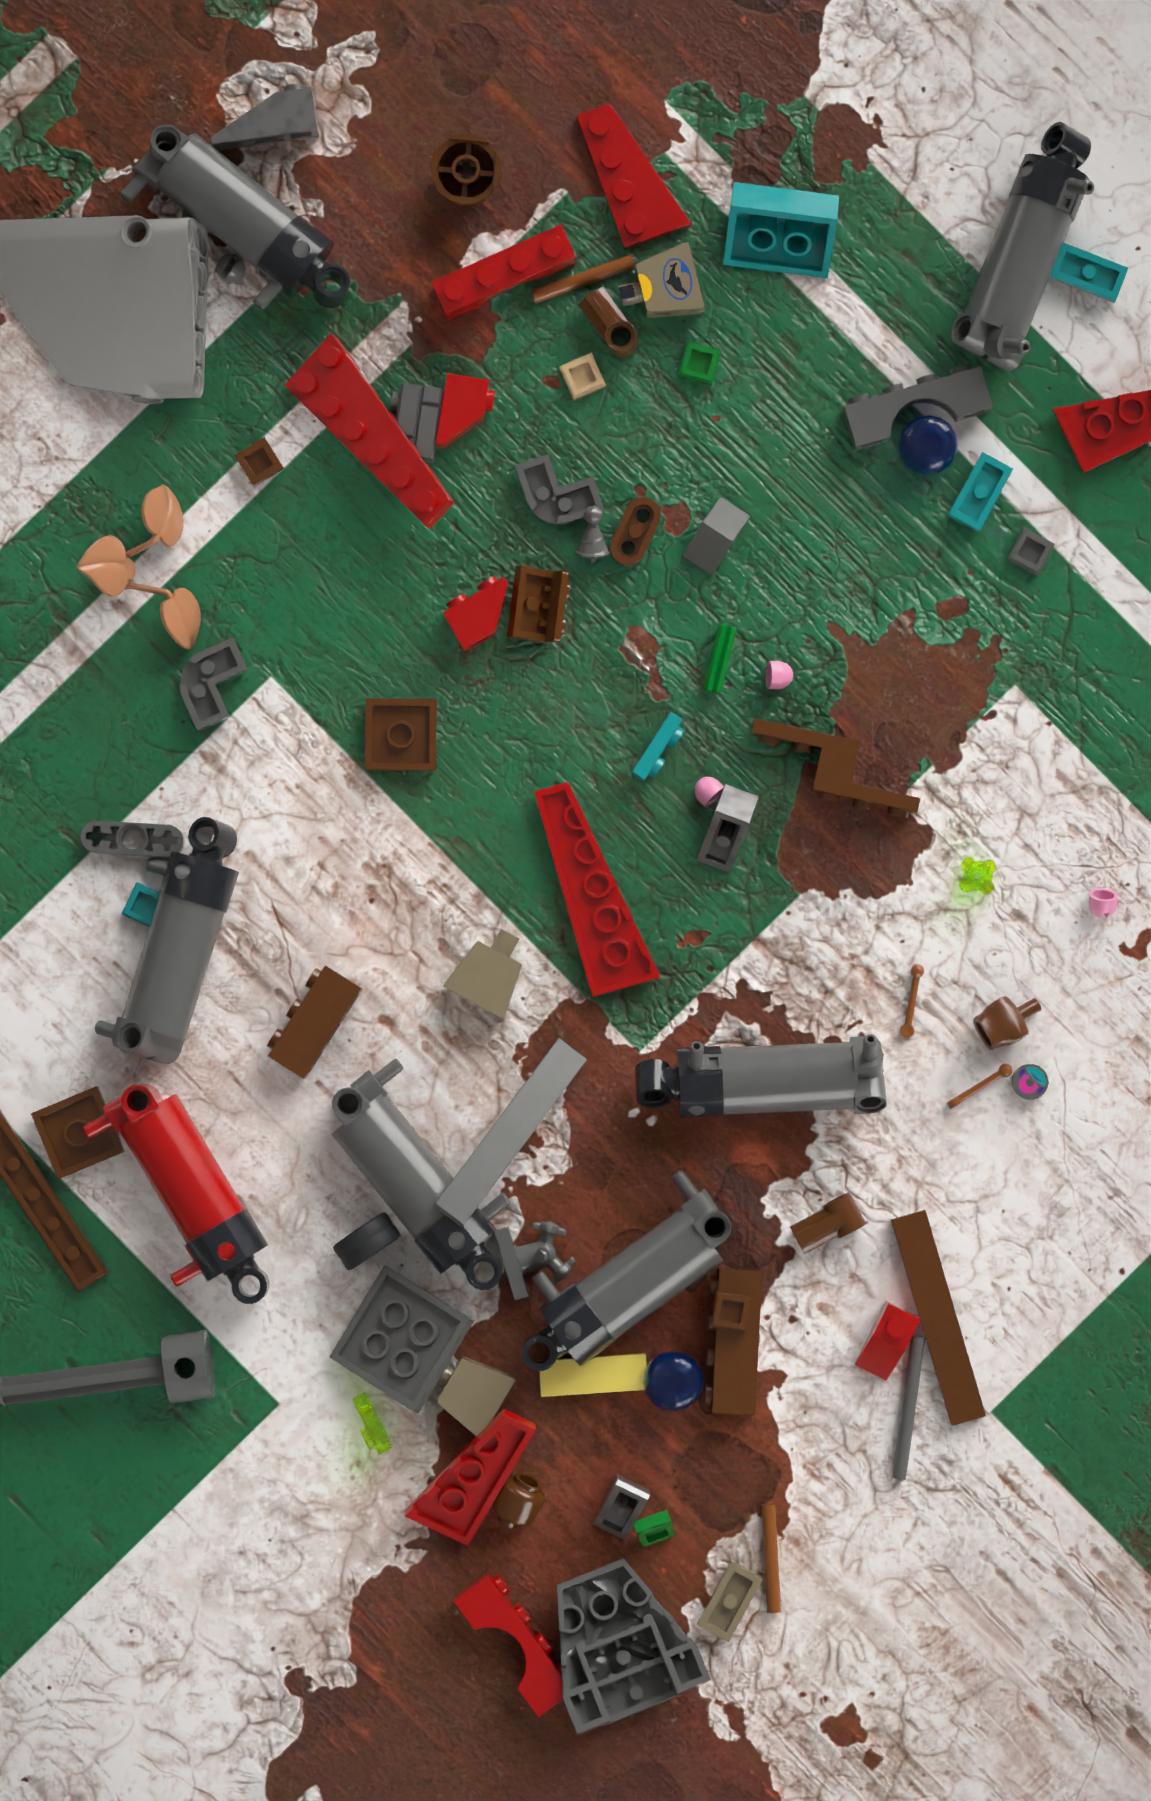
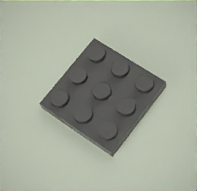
M384 1265L329 1357L408 1409L419 1413L474 1320L394 1269Z

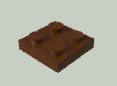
M366 698L365 770L436 771L437 699Z
M99 1086L31 1113L57 1179L125 1152L120 1137L113 1126L91 1139L87 1138L83 1132V1126L105 1114L103 1106L106 1103Z

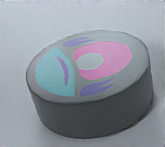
M1022 1065L1012 1076V1087L1021 1098L1028 1100L1037 1099L1048 1088V1076L1044 1069L1038 1065Z

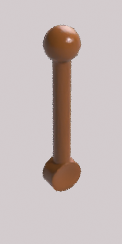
M915 964L910 969V973L913 976L905 1024L900 1027L901 1035L906 1038L914 1034L912 1020L919 979L924 974V968L920 964Z
M1006 1063L1002 1064L999 1067V1071L947 1102V1105L952 1109L999 1078L1009 1077L1013 1072L1012 1067Z

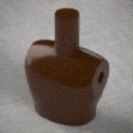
M1003 996L988 1005L981 1014L973 1019V1024L981 1040L989 1050L1010 1046L1029 1035L1025 1019L1041 1011V1005L1036 998H1033L1016 1007L1007 996Z

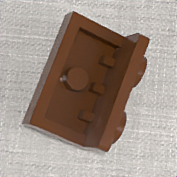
M516 566L507 637L541 643L560 642L566 627V619L564 617L565 601L570 594L568 572Z

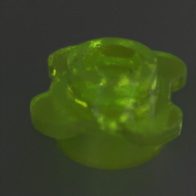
M970 857L962 861L963 879L959 882L960 889L966 893L971 890H977L985 895L990 894L994 890L992 879L993 872L996 870V864L989 859L981 862L974 861ZM975 873H980L981 878L975 879Z

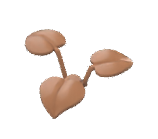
M162 484L151 489L146 494L142 503V519L146 529L153 534L151 539L125 552V548L118 538L110 535L104 536L87 549L78 562L76 569L87 576L102 593L108 596H118L126 589L164 596L166 600L160 605L162 623L169 635L180 647L185 650H191L197 639L201 622L200 607L195 596L186 588H177L172 594L167 589L130 581L134 578L136 569L129 557L155 545L159 539L166 547L174 546L180 539L183 531V514L179 501L169 487Z

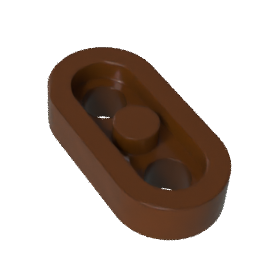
M640 497L631 501L627 506L610 545L611 555L618 564L633 566L643 559L661 518L660 508L655 501L650 498ZM643 510L649 513L650 518L647 522L641 523L636 519V514L639 511ZM624 543H632L635 551L630 555L624 554L621 550Z

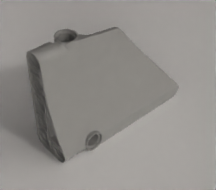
M138 215L0 220V293L66 383L76 387L132 396V401L145 404L162 403L167 398H200L204 390L209 255L208 233L202 224L194 218L145 219ZM146 228L147 232L144 239L136 242L139 231Z

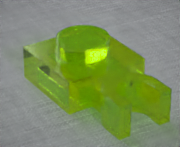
M364 1392L354 1397L352 1401L365 1426V1429L360 1432L369 1450L376 1448L380 1455L392 1449L393 1444L378 1414H376L367 1393Z

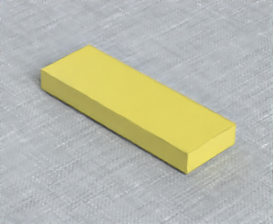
M646 1353L595 1356L582 1366H579L574 1358L557 1359L549 1369L539 1371L541 1397L648 1390Z

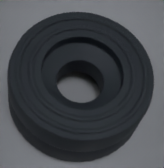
M384 1212L337 1242L333 1249L349 1271L393 1243L401 1235L388 1214Z

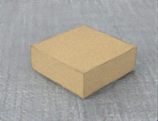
M592 352L559 366L573 401L606 387Z

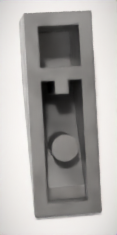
M291 84L283 87L284 91L275 92L211 137L212 146L217 151L319 137L312 88H305L304 84Z

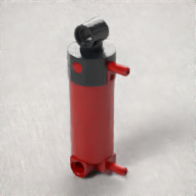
M137 1084L128 1087L121 1096L104 1105L103 1110L105 1114L83 1126V1132L87 1138L91 1139L113 1126L116 1133H121L185 1240L186 1245L184 1246L193 1259V1262L171 1274L173 1283L179 1287L200 1273L203 1274L208 1282L223 1273L231 1282L233 1294L239 1301L245 1304L259 1302L267 1295L270 1289V1280L266 1272L257 1265L254 1260V1254L269 1244L248 1209L244 1208L178 1095L174 1094L163 1100L159 1092L149 1084ZM139 1090L143 1091L148 1098V1104L144 1110L138 1109L134 1104V1096ZM247 1275L255 1276L260 1282V1290L255 1295H249L242 1289V1280Z

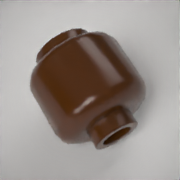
M517 1473L508 1477L492 1504L494 1511L499 1515L498 1520L501 1524L515 1529L517 1526H529L534 1522L545 1500L544 1493L541 1490L542 1486L537 1479L525 1473Z

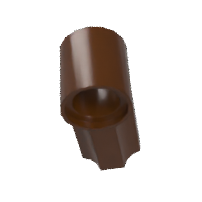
M604 287L594 290L585 296L578 306L603 339L609 352L618 358L631 356L638 347V338L634 326L627 321ZM618 332H626L631 336V340L627 345L619 347L612 343L613 336Z
M848 1192L823 1205L820 1211L789 1227L805 1254L835 1237H844L867 1223L851 1193Z

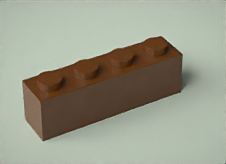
M718 1267V1275H711L710 1297H715L716 1290L752 1296L746 1332L711 1327L713 1311H709L708 1332L715 1333L714 1347H707L706 1367L713 1368L712 1383L706 1382L705 1404H711L712 1413L755 1415L762 1270Z

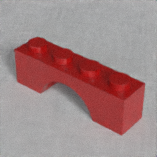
M562 224L434 280L431 282L432 288L446 320L450 321L479 308L483 303L507 289L534 279H544L575 265L576 255Z
M488 1571L455 1595L453 1602L474 1630L489 1627L499 1628L510 1633L518 1640L524 1650L526 1666L518 1681L517 1689L539 1718L563 1700L561 1663L557 1665L549 1654L553 1651V1648L542 1633L536 1636L528 1624L532 1622V1619L520 1603L514 1606L507 1597L511 1591L499 1574L493 1577Z

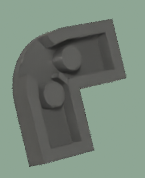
M549 454L515 465L526 502L530 510L539 519L550 524L563 525L584 519V511L589 506H597L602 510V513L604 512L594 477L559 488Z
M234 637L196 653L189 659L190 661L182 672L179 685L181 696L198 732L230 718L216 685L248 671Z

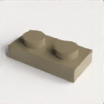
M731 1560L702 1612L697 1625L729 1642L760 1586L763 1577Z

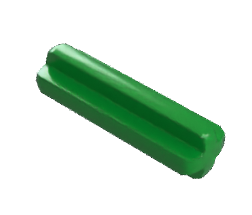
M719 624L717 627L703 689L707 692L720 694L722 691L736 634V628L731 625Z

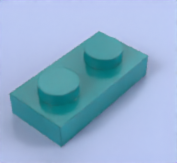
M1063 243L1049 278L1115 303L1128 267Z
M982 452L947 516L979 533L1013 468Z
M670 712L632 772L634 776L642 781H645L648 775L655 778L665 762L660 757L667 745L674 748L685 731L679 727L682 723V718Z

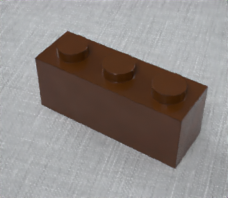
M326 965L322 971L317 968L313 971L305 984L310 989L303 1001L298 998L294 1001L286 1014L291 1019L284 1031L278 1028L267 1044V1047L272 1049L268 1057L303 1079L308 1077L363 988Z

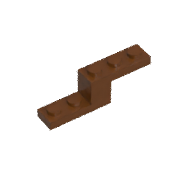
M754 719L751 735L758 736V743L778 747L779 741L793 744L792 750L806 754H813V749L820 750L811 788L812 792L818 793L817 799L831 803H838L839 798L853 800L852 807L873 811L874 805L888 808V815L900 818H908L909 813L915 814L918 812L921 798L851 783L860 741Z

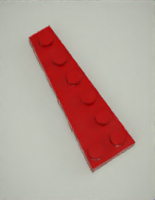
M330 333L284 386L426 527L431 529L455 502L429 465L423 461L421 454L412 441L398 425L399 423L392 413L387 410L379 399L380 396L362 375L360 368L341 341Z
M569 782L534 791L592 997L660 978L655 963Z

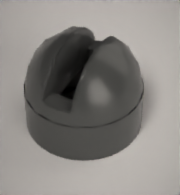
M235 254L222 256L216 267L220 279L229 284L242 280L246 271L243 260ZM232 259L236 260L237 262L228 275H225L223 271Z

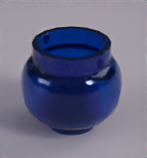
M932 415L917 417L907 423L900 433L898 442L900 458L905 466L914 473L925 476L939 474L949 468L956 458L958 450L957 435L952 426L940 417Z
M677 1351L661 1353L652 1359L645 1369L643 1378L645 1394L652 1404L662 1410L672 1412L687 1409L694 1404L702 1393L704 1382L701 1368L697 1362L687 1354Z

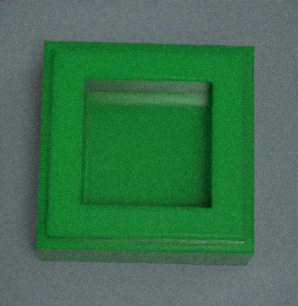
M687 341L678 377L712 386L721 350Z
M667 1510L633 1522L643 1547L676 1535Z

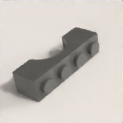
M964 364L950 369L951 375L937 378L936 374H930L916 379L917 385L903 388V384L900 383L882 389L883 395L869 398V394L865 393L849 398V404L843 407L842 413L853 451L888 442L893 420L901 411L912 405L932 404L945 410L955 422L989 413L993 406L981 366L971 368L970 364Z

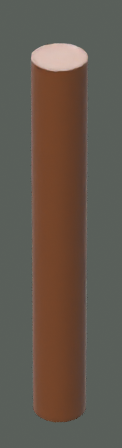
M631 255L533 289L531 292L534 301L539 303L634 269L633 258Z
M762 1504L767 1613L781 1612L776 1508L775 1504Z

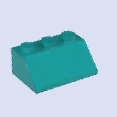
M734 182L723 265L828 278L837 224L839 196Z

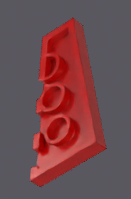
M610 103L577 115L578 124L625 250L691 226V222Z
M1151 390L1137 393L1132 392L1118 395L1117 397L1083 402L1082 404L1052 409L1082 474L1151 442Z
M503 1409L404 1510L405 1517L468 1546L535 1433L536 1424Z

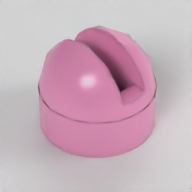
M768 661L766 667L767 688L783 689L787 687L793 678L791 667L781 661Z
M703 777L695 785L696 798L705 808H708L719 799L724 786L713 777Z
M1104 888L1091 890L1088 902L1089 910L1098 918L1102 916V913H1104L1105 917H1110L1116 910L1118 894L1113 890Z

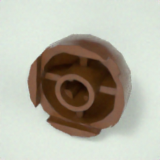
M467 133L448 138V141L436 149L430 165L432 182L437 192L449 203L461 207L477 206L487 201L498 188L501 179L499 155L483 137Z

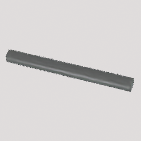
M912 1336L910 1341L892 1478L906 1480L925 1345V1337Z

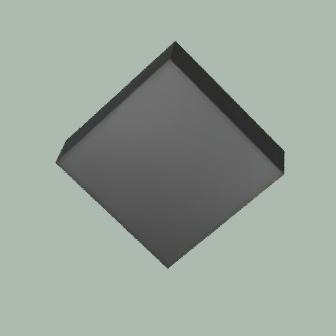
M1024 527L1006 560L1038 576L1055 543Z

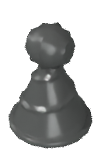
M589 506L583 514L584 519L589 525L585 529V533L575 553L578 556L589 558L590 563H596V558L609 555L610 550L599 529L598 522L602 521V510L597 506Z

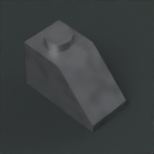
M725 784L697 861L730 873L759 796Z

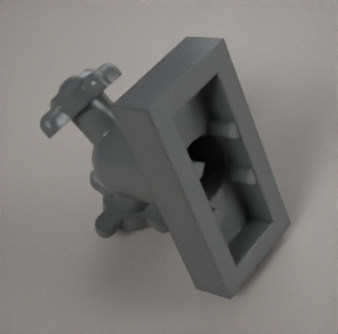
M552 1221L533 1222L531 1228L541 1230L539 1241L521 1246L514 1245L509 1226L494 1231L514 1300L529 1296L524 1279L527 1273L547 1267L554 1273L550 1279L553 1285L569 1275L575 1259L571 1256L564 1264L556 1257V1249L553 1245L555 1234L566 1236V1229L560 1228Z

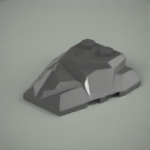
M624 1559L557 1585L563 1701L577 1735L603 1725L612 1724L676 1698L684 1692L711 1681L698 1646L682 1631L673 1616L668 1611L666 1612L655 1599L651 1590Z

